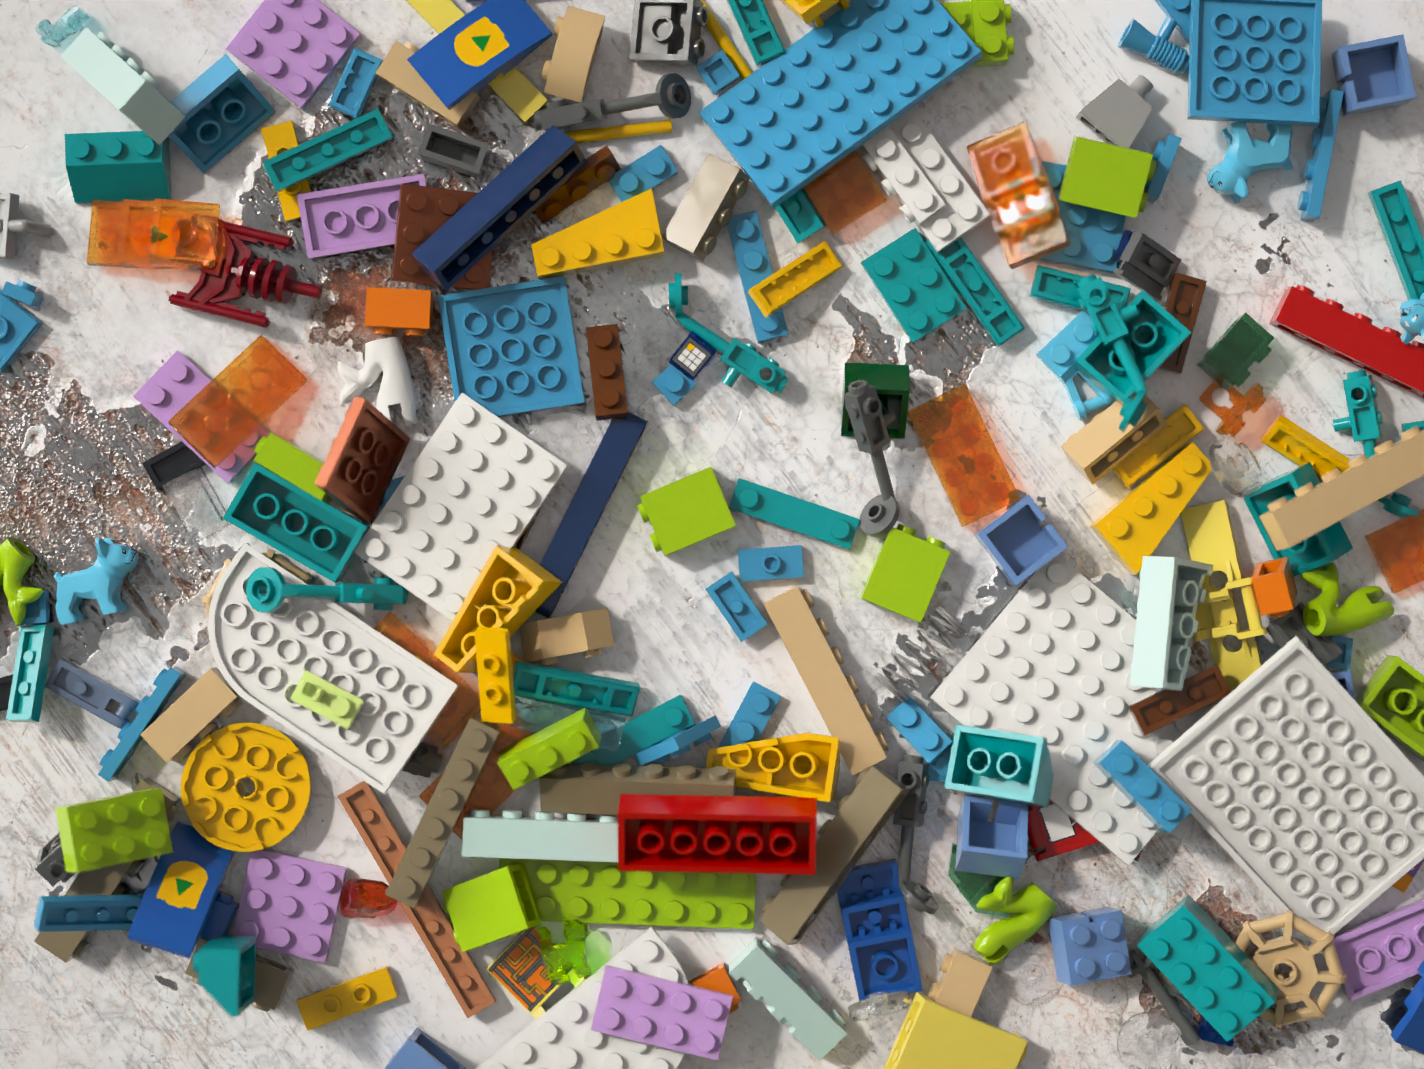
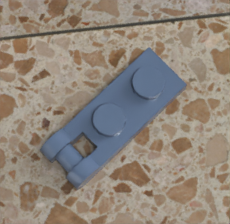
M64 658L58 660L45 684V687L120 729L129 722L127 718L130 712L136 710L140 703L132 695L124 693ZM112 700L120 703L116 713L108 709Z

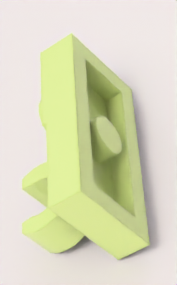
M307 670L304 672L290 698L292 701L347 730L350 729L364 703L362 699Z

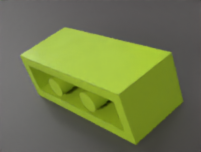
M585 707L501 750L497 763L512 789L515 790L598 748L602 734Z

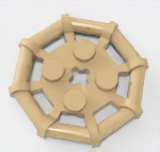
M1288 910L1286 914L1253 922L1249 920L1242 924L1243 929L1235 944L1245 952L1252 940L1258 949L1255 951L1251 961L1278 988L1275 1001L1277 1004L1276 1010L1269 1007L1259 1016L1275 1024V1028L1281 1029L1283 1025L1313 1018L1322 1019L1327 1016L1326 1010L1342 983H1345L1347 979V974L1342 970L1333 942L1335 936L1330 931L1325 932L1294 915V911ZM1284 928L1283 937L1265 941L1261 935L1263 932ZM1293 929L1315 941L1308 947L1302 940L1291 937ZM1321 950L1329 970H1319L1314 955ZM1285 963L1287 966L1292 967L1293 970L1290 971L1288 978H1284L1282 973L1277 974L1275 972V969L1279 968V964ZM1317 981L1327 983L1318 999H1315L1310 994ZM1300 1001H1304L1306 1007L1285 1011V1005Z

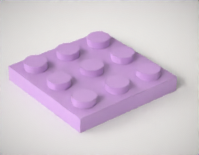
M264 0L230 42L226 50L303 110L362 35L319 0Z
M267 849L252 851L232 936H256V948L325 963L329 953L348 867Z

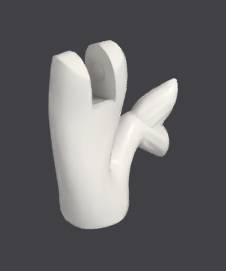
M399 337L384 338L365 343V363L361 370H357L341 361L338 362V373L346 383L340 393L341 407L352 401L355 396H359L364 389L370 387L383 372L377 398V409L394 423V416L390 405L401 403V411L406 426L416 424L413 383Z

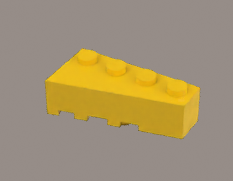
M652 188L531 244L539 280L665 256Z
M1194 442L1187 443L1089 527L1129 574L1137 575L1142 568L1143 556H1150L1214 466Z
M495 546L434 655L457 673H477L474 631L478 627L509 629L511 637L555 591L562 581L516 547Z

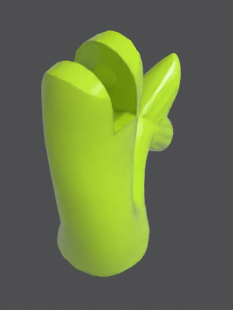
M8 537L0 545V588L3 583L10 613L16 626H19L25 618L27 604L39 599L43 589L22 586L23 576L34 563L35 556L20 540Z
M1334 562L1327 564L1323 570L1314 569L1302 574L1306 581L1322 590V593L1308 602L1303 609L1304 624L1313 635L1334 636L1346 634L1386 620L1394 614L1395 610L1390 601L1377 603L1384 595L1383 590L1379 586L1360 588L1353 592L1341 606L1337 607L1340 585L1338 582V569Z
M1012 877L1004 878L996 885L992 893L983 896L979 900L976 907L990 912L1001 911L1017 914L998 920L986 927L976 938L973 944L974 949L991 965H998L1014 948L1034 935L1049 920L1058 905L1033 882L1019 892L1012 894Z

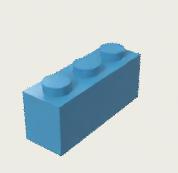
M1116 740L1093 763L1162 833L1170 834L1192 811L1123 740Z

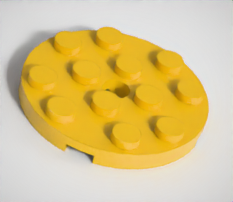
M257 723L231 724L206 736L191 752L184 766L181 778L182 804L195 830L209 842L231 851H259L283 841L301 823L311 798V774L301 750L282 732ZM244 778H250L255 783V791L247 797L242 796L238 792V784Z

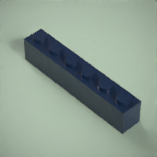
M552 125L412 253L422 270L446 291L451 288L587 163L576 141Z

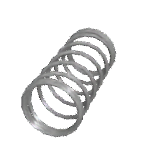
M937 606L935 611L945 621L934 615H928V618L947 643L927 630L917 628V633L935 656L917 644L905 641L908 650L925 670L907 658L894 654V659L912 682L888 667H882V670L890 682L880 673L875 675V678L903 703H906L908 698L887 671L916 689L919 688V684L897 657L925 675H931L929 669L909 644L935 661L942 663V658L920 631L945 647L954 650L952 643L937 627L932 618L962 637H965L968 633L967 629L941 606Z

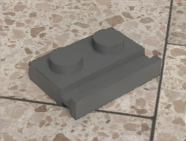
M1134 230L1120 257L1122 263L1119 269L1115 268L1113 272L1140 291L1144 290L1153 299L1161 301L1162 296L1160 294L1164 287H1168L1181 259L1144 233Z
M1302 602L1292 610H1289V614L1277 618L1266 627L1267 632L1280 648H1283L1297 636L1324 667L1343 653L1330 636H1316L1306 628L1303 620L1304 604Z

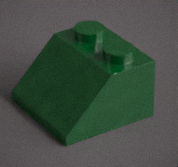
M845 363L842 390L841 436L855 437L850 416L845 407L844 394L849 392L848 386L852 382L866 380L868 385H874L878 398L882 404V413L891 410L896 416V420L886 426L889 438L905 439L910 393L909 365Z

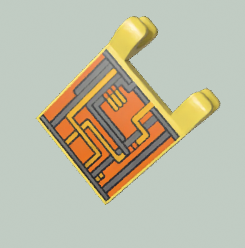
M536 927L522 932L486 969L535 1020L547 1011L542 1004L567 978L575 987L588 978Z

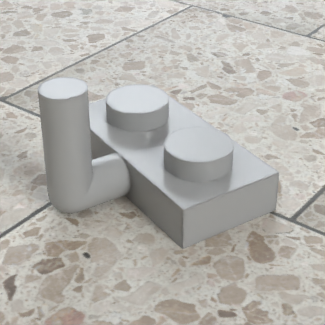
M0 193V259H14L16 232L49 237L52 232L50 225L29 220H18L20 195L13 193Z

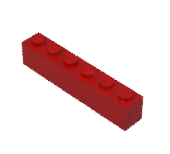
M1297 285L1296 287L1291 286L1285 289L1269 322L1270 325L1424 399L1423 343L1412 341V343L1404 344L1401 342L1402 339L1400 337L1402 334L1389 327H1384L1382 330L1372 325L1373 320L1363 314L1355 313L1353 316L1343 311L1344 306L1334 300L1326 299L1324 302L1314 297L1315 292L1305 286Z

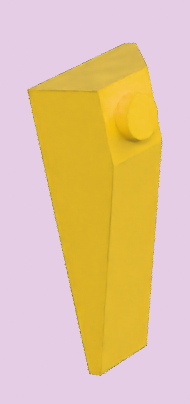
M807 732L708 749L705 768L722 766L727 769H736V787L795 797L816 798L819 801L831 802L836 798L840 771V737Z

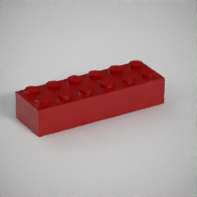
M620 794L618 806V871L815 875L817 799L806 797Z

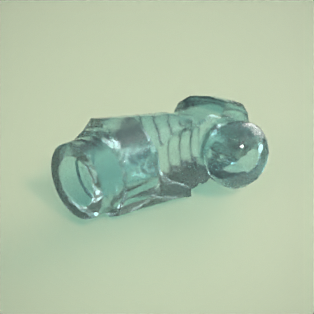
M74 4L53 25L49 20L43 19L36 26L35 30L37 34L42 36L40 41L52 47H61L60 43L68 38V36L82 30L86 24L85 22L90 17L77 4Z

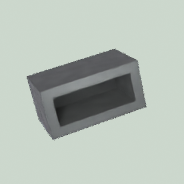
M428 123L417 154L422 160L482 180L492 148L488 143Z

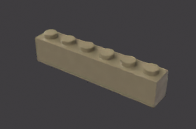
M470 717L385 895L412 908L419 904L502 729L488 722H482L478 717Z
M585 762L582 764L566 763L539 777L541 812L618 815L620 794L737 796L736 769H727L722 766L695 768L690 765L663 767L659 764L631 766L627 763H617L615 765H600L595 762Z
M871 766L870 769L868 767L865 768L857 777L856 783L858 785L852 794H846L838 803L837 809L839 811L833 820L828 819L819 829L818 835L820 837L816 841L815 875L787 874L780 883L783 888L778 895L770 897L762 907L761 911L764 914L758 921L787 945L798 944L909 793L910 789L882 767Z
M149 777L142 779L134 791L162 788L169 824L179 810L175 805L180 798ZM135 860L80 872L64 896L123 895L126 889L122 885L128 876L133 878L137 874L143 862ZM92 931L40 932L34 942L67 963L74 957L79 959L90 944L86 939Z

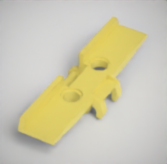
M1226 500L1184 508L1181 515L1191 561L1212 564L1211 574L1215 571H1222L1228 577L1225 588L1217 589L1211 585V576H1205L1202 589H1205L1207 592L1204 603H1198L1195 620L1199 624L1196 634H1193L1194 642L1209 638L1214 664L1218 665L1232 692L1264 664L1258 636L1267 634V629L1262 626L1251 580L1252 577H1244L1228 503ZM1235 587L1241 588L1249 629L1241 630L1232 588ZM1227 635H1234L1239 640H1242L1241 649L1238 651L1228 650L1224 644L1225 637Z

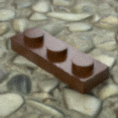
M607 145L586 158L587 163L534 211L542 224L550 218L557 216L562 210L576 201L583 199L588 193L603 183L610 181L615 176V173L621 170Z
M1177 272L1174 274L1164 309L1191 332V335L1158 369L1176 374L1182 373L1207 281Z
M618 324L586 327L596 421L628 417Z
M1216 664L1186 678L1182 691L1164 689L1128 706L1142 736H1145L1226 697L1231 691Z

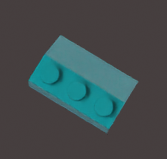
M144 131L65 134L66 169L76 204L172 200L169 136L159 145Z
M1142 290L1129 304H1135L1139 316L1124 322L1129 331V337L1124 338L1145 383L1191 335V332ZM1099 336L1075 360L1076 369L1099 390L1120 403L1124 404L1128 397L1130 398L1136 392L1113 346L1110 345L1105 348Z
M1311 462L1285 472L1242 494L1273 559L1288 556L1293 576L1332 562L1353 549L1341 522L1338 521L1290 548L1277 551L1259 517L1269 511L1267 505L1282 497H1285L1288 501L1296 496L1294 490L1310 482H1312L1313 486L1321 483Z
M956 724L944 788L962 794L1048 808L1054 775L1046 738Z
M217 935L199 948V953H195L193 960V971L198 973V983L231 1017H238L255 1001L256 936Z

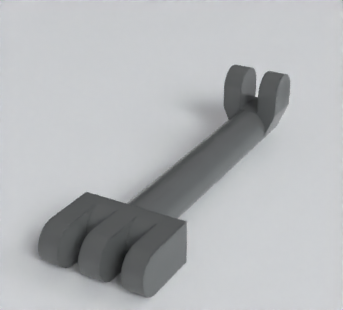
M1134 949L1130 950L1128 953L1135 964L1130 966L1131 975L1129 977L1132 979L1137 974L1141 975L1182 1032L1179 1036L1186 1046L1197 1042L1203 1036L1195 1024L1192 1026L1151 969L1150 965L1153 962L1147 956L1141 959Z

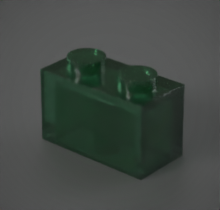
M1245 312L1237 317L1197 365L1225 390L1234 384L1239 387L1250 376L1251 372L1247 369L1252 363L1256 361L1259 364L1270 353L1272 349L1268 345L1274 337Z

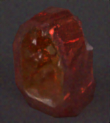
M349 879L342 887L340 913L343 917L350 919H374L376 916H384L391 913L396 908L397 900L385 895L389 885L382 881Z

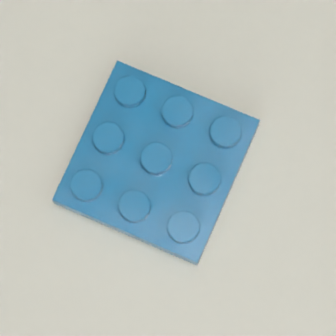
M1038 160L1034 176L1043 197L1044 206L1037 217L1025 224L1020 256L1114 273L1126 216L1061 201L1058 199L1066 165Z

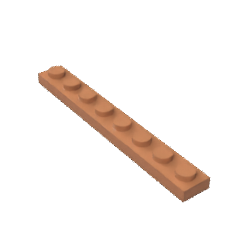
M362 781L340 794L338 798L387 882L390 884L407 847L371 785ZM429 884L415 908L400 902L466 1017L469 1018L495 1003L496 998L469 952H462L460 946L456 943L454 927Z

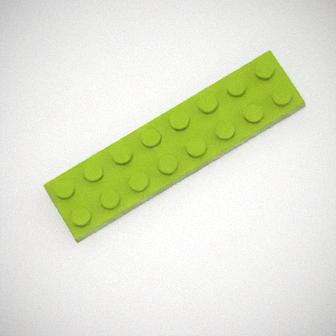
M499 858V869L522 863L540 921L577 922L574 920L578 919L582 923L754 929L756 874L618 871V862Z

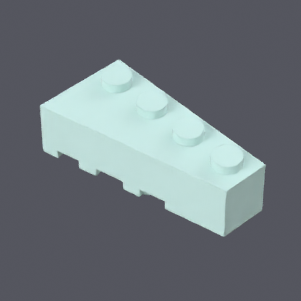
M85 28L61 55L67 63L159 145L186 117L156 90L160 84L101 31L95 36L88 28Z
M1143 556L1142 568L1140 570L1141 581L1139 600L1137 602L1138 612L1136 632L1134 634L1130 686L1182 691L1192 652L1188 642L1189 638L1197 632L1199 622L1195 620L1198 603H1204L1207 591L1202 589L1205 576H1211L1212 564L1176 557Z
M757 937L754 938L729 963V974L736 981L742 978L744 986L748 989L747 991L756 1000L761 1001L763 999L767 1003L765 1006L780 1023H786L789 1026L788 1030L820 1061L847 1035L846 1028L843 1026L846 1020L834 1008L829 1012L822 1005L821 1002L824 1000L822 995L812 985L806 988L798 980L801 974L789 962L784 966L775 957L779 952L768 940L765 939L761 942Z

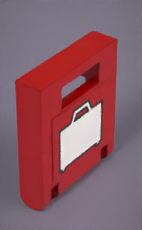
M1050 800L1048 808L1031 805V808L1028 809V838L1031 847L1036 849L1045 846L1046 849L1034 854L1036 861L1099 842Z

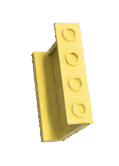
M916 992L884 1069H1016L1018 1063H1021L1026 1056L1028 1041L1018 1032H1008L938 1004L928 996Z

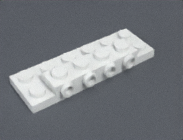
M913 108L860 146L865 154L862 156V159L871 172L878 171L883 178V181L880 183L890 198L896 196L902 204L899 210L909 224L913 221L937 253L990 217L988 210Z

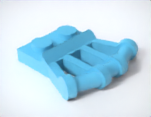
M1081 311L1036 354L1064 384L1080 421L1088 418L1087 414L1111 406L1116 401V399L1099 390L1076 369L1075 360L1098 337L1091 327L1092 321L1089 315L1084 311ZM1077 374L1093 390L1097 397L1082 402L1072 378Z

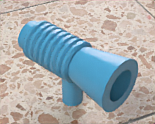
M1168 17L1165 18L1156 36L1133 18L1127 25L1118 43L1119 48L1145 55L1146 59L1165 67V69H1169L1173 73L1180 72L1183 74L1189 66L1187 50H1184L1182 47L1180 48L1178 45L1176 46L1174 43L1172 44L1170 41L1168 42L1177 25L1176 21Z

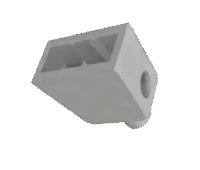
M1138 75L1130 86L1118 79L1086 105L1076 116V119L1105 143L1130 148L1153 109L1144 98L1154 86L1143 75Z

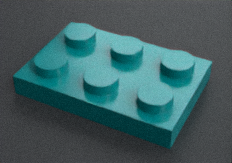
M916 228L861 262L862 267L911 343L916 342L967 309Z

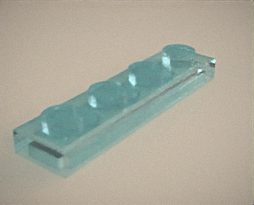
M514 696L516 720L512 724H499L538 732L583 708ZM587 709L602 734L598 748L618 752L626 718Z

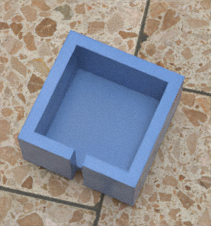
M1403 34L1341 46L1331 54L1336 82L1343 81V85L1338 88V90L1344 91L1341 104L1343 117L1406 105L1416 98Z
M1030 495L1021 498L974 534L1012 586H1017L1068 547L1051 523L1040 527L1038 523L1044 521L1046 517Z
M964 795L957 821L956 871L1000 877L1011 876L1012 878L1020 879L1027 860L1028 804L999 800L993 821L987 822L993 805V799Z
M1103 907L1081 911V914L1070 913L1049 918L1048 923L1057 982L1074 986L1131 975L1122 910Z
M416 1028L393 1055L384 1069L466 1068L420 1029Z

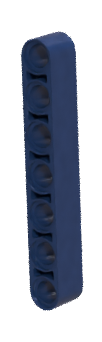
M629 411L628 417L611 420L540 563V566L562 581V583L535 612L547 618H550L637 446L648 423L647 420Z

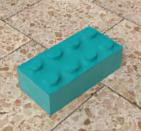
M254 462L222 518L335 583H339L343 579L356 556L355 550L371 527L333 504L317 499Z
M1189 894L1147 929L1139 939L1138 948L1227 1042L1276 1001L1278 988Z

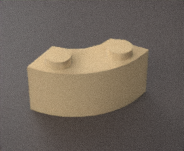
M568 6L564 17L558 16L554 29V35L558 36L552 59L551 61H545L541 76L542 79L547 80L544 93L579 103L582 102L589 85L606 16Z
M608 608L533 621L520 626L526 662L539 660L542 666L559 663V656L583 652L584 658L603 655L602 648L614 646Z

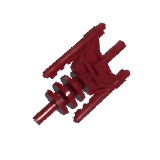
M196 214L192 217L193 224L197 225L196 229L205 231L208 234L209 248L205 258L177 251L176 257H168V261L171 263L201 270L199 282L189 293L177 291L176 295L172 294L169 296L170 304L197 312L200 311L267 328L270 325V321L266 317V313L260 311L251 313V310L248 308L240 310L239 306L226 302L241 299L242 294L247 291L252 298L259 299L262 296L263 301L273 302L276 300L279 304L288 303L293 293L315 299H320L322 295L321 286L296 281L297 272L295 267L289 264L283 267L281 261L272 260L269 262L268 258L259 257L254 260V252L242 242L246 241L254 244L263 242L266 247L275 245L276 249L285 251L286 247L290 248L293 246L294 241L291 237L226 222L222 219Z

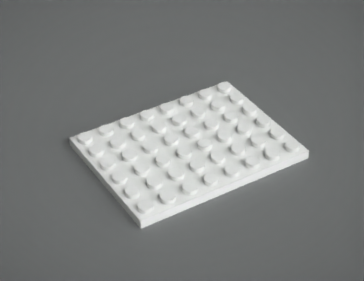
M1057 555L1034 572L929 698L963 726L1046 738L1054 775L1049 800L1122 862L1130 865L1159 829L1093 763L1116 740H1123L1148 765L1224 698L1142 736L1128 706L1164 689L1130 686L1134 634L1136 632L1137 620L1060 555ZM1188 664L1185 679L1199 672Z
M1297 636L1148 764L1160 779L1192 810L1190 813L1284 914L1287 913V910L1294 911V915L1325 932L1330 931L1333 935L1424 859V776ZM1307 937V938L1311 941V943H1313V942L1315 941V940H1313V939Z

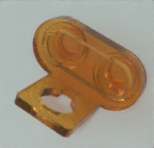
M1218 376L1202 393L1199 401L1222 420L1215 431L1221 436L1229 434L1234 437L1246 424L1242 420V414L1248 410L1255 413L1267 398L1263 396L1264 392L1262 390L1264 387L1258 382L1243 396L1223 377ZM1223 388L1229 393V401L1233 403L1230 409L1213 403L1211 397L1215 389Z

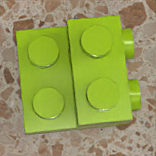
M971 0L940 3L982 53V58L970 67L1006 65L1009 60L1008 55H1014L1013 36H1007L1006 23H1011L1012 20L1010 4H1004V0Z

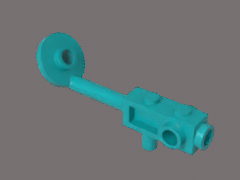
M675 273V283H669V309H675V318L689 332L723 353L720 360L729 365L730 368L721 382L732 388L740 374H743L768 392L773 393L775 391L780 394L790 378L785 376L786 371L778 367L780 365L778 362L770 357L767 360L756 352L757 349L747 342L743 344L733 338L731 343H729L682 312V305H688V286H682L681 273ZM768 368L771 371L772 375L769 380H763L760 377L761 369Z
M1091 274L1077 282L1079 286L1077 293L1080 297L1078 301L1083 311H1087L1092 321L1091 327L1095 335H1099L1104 347L1113 346L1137 393L1134 399L1128 397L1119 412L1123 419L1118 429L1125 432L1129 425L1136 426L1148 405L1143 402L1147 394L1143 376L1124 338L1129 337V331L1124 322L1139 316V312L1135 304L1118 311L1102 278H1096L1095 274ZM1099 296L1101 300L1094 302L1091 300V297Z
M1366 370L1346 373L1347 380H1343L1349 417L1333 419V426L1335 432L1352 429L1354 442L1362 441L1364 454L1368 458L1376 454L1373 449L1376 447L1375 438L1383 437L1381 430L1383 421L1381 412L1377 408L1376 397H1378L1376 385L1373 384L1372 375L1367 376ZM1358 388L1364 391L1362 399H1359L1356 395ZM1393 492L1392 495L1388 494L1378 500L1384 504L1383 509L1401 518L1407 519L1408 515L1418 517L1421 509L1410 503L1411 498L1398 492Z
M260 567L253 571L248 578L246 596L252 608L263 613L277 610L282 605L285 597L335 599L334 602L371 603L373 604V610L392 611L393 604H406L408 590L401 585H394V580L391 578H374V584L335 583V586L285 584V580L278 570L272 567Z

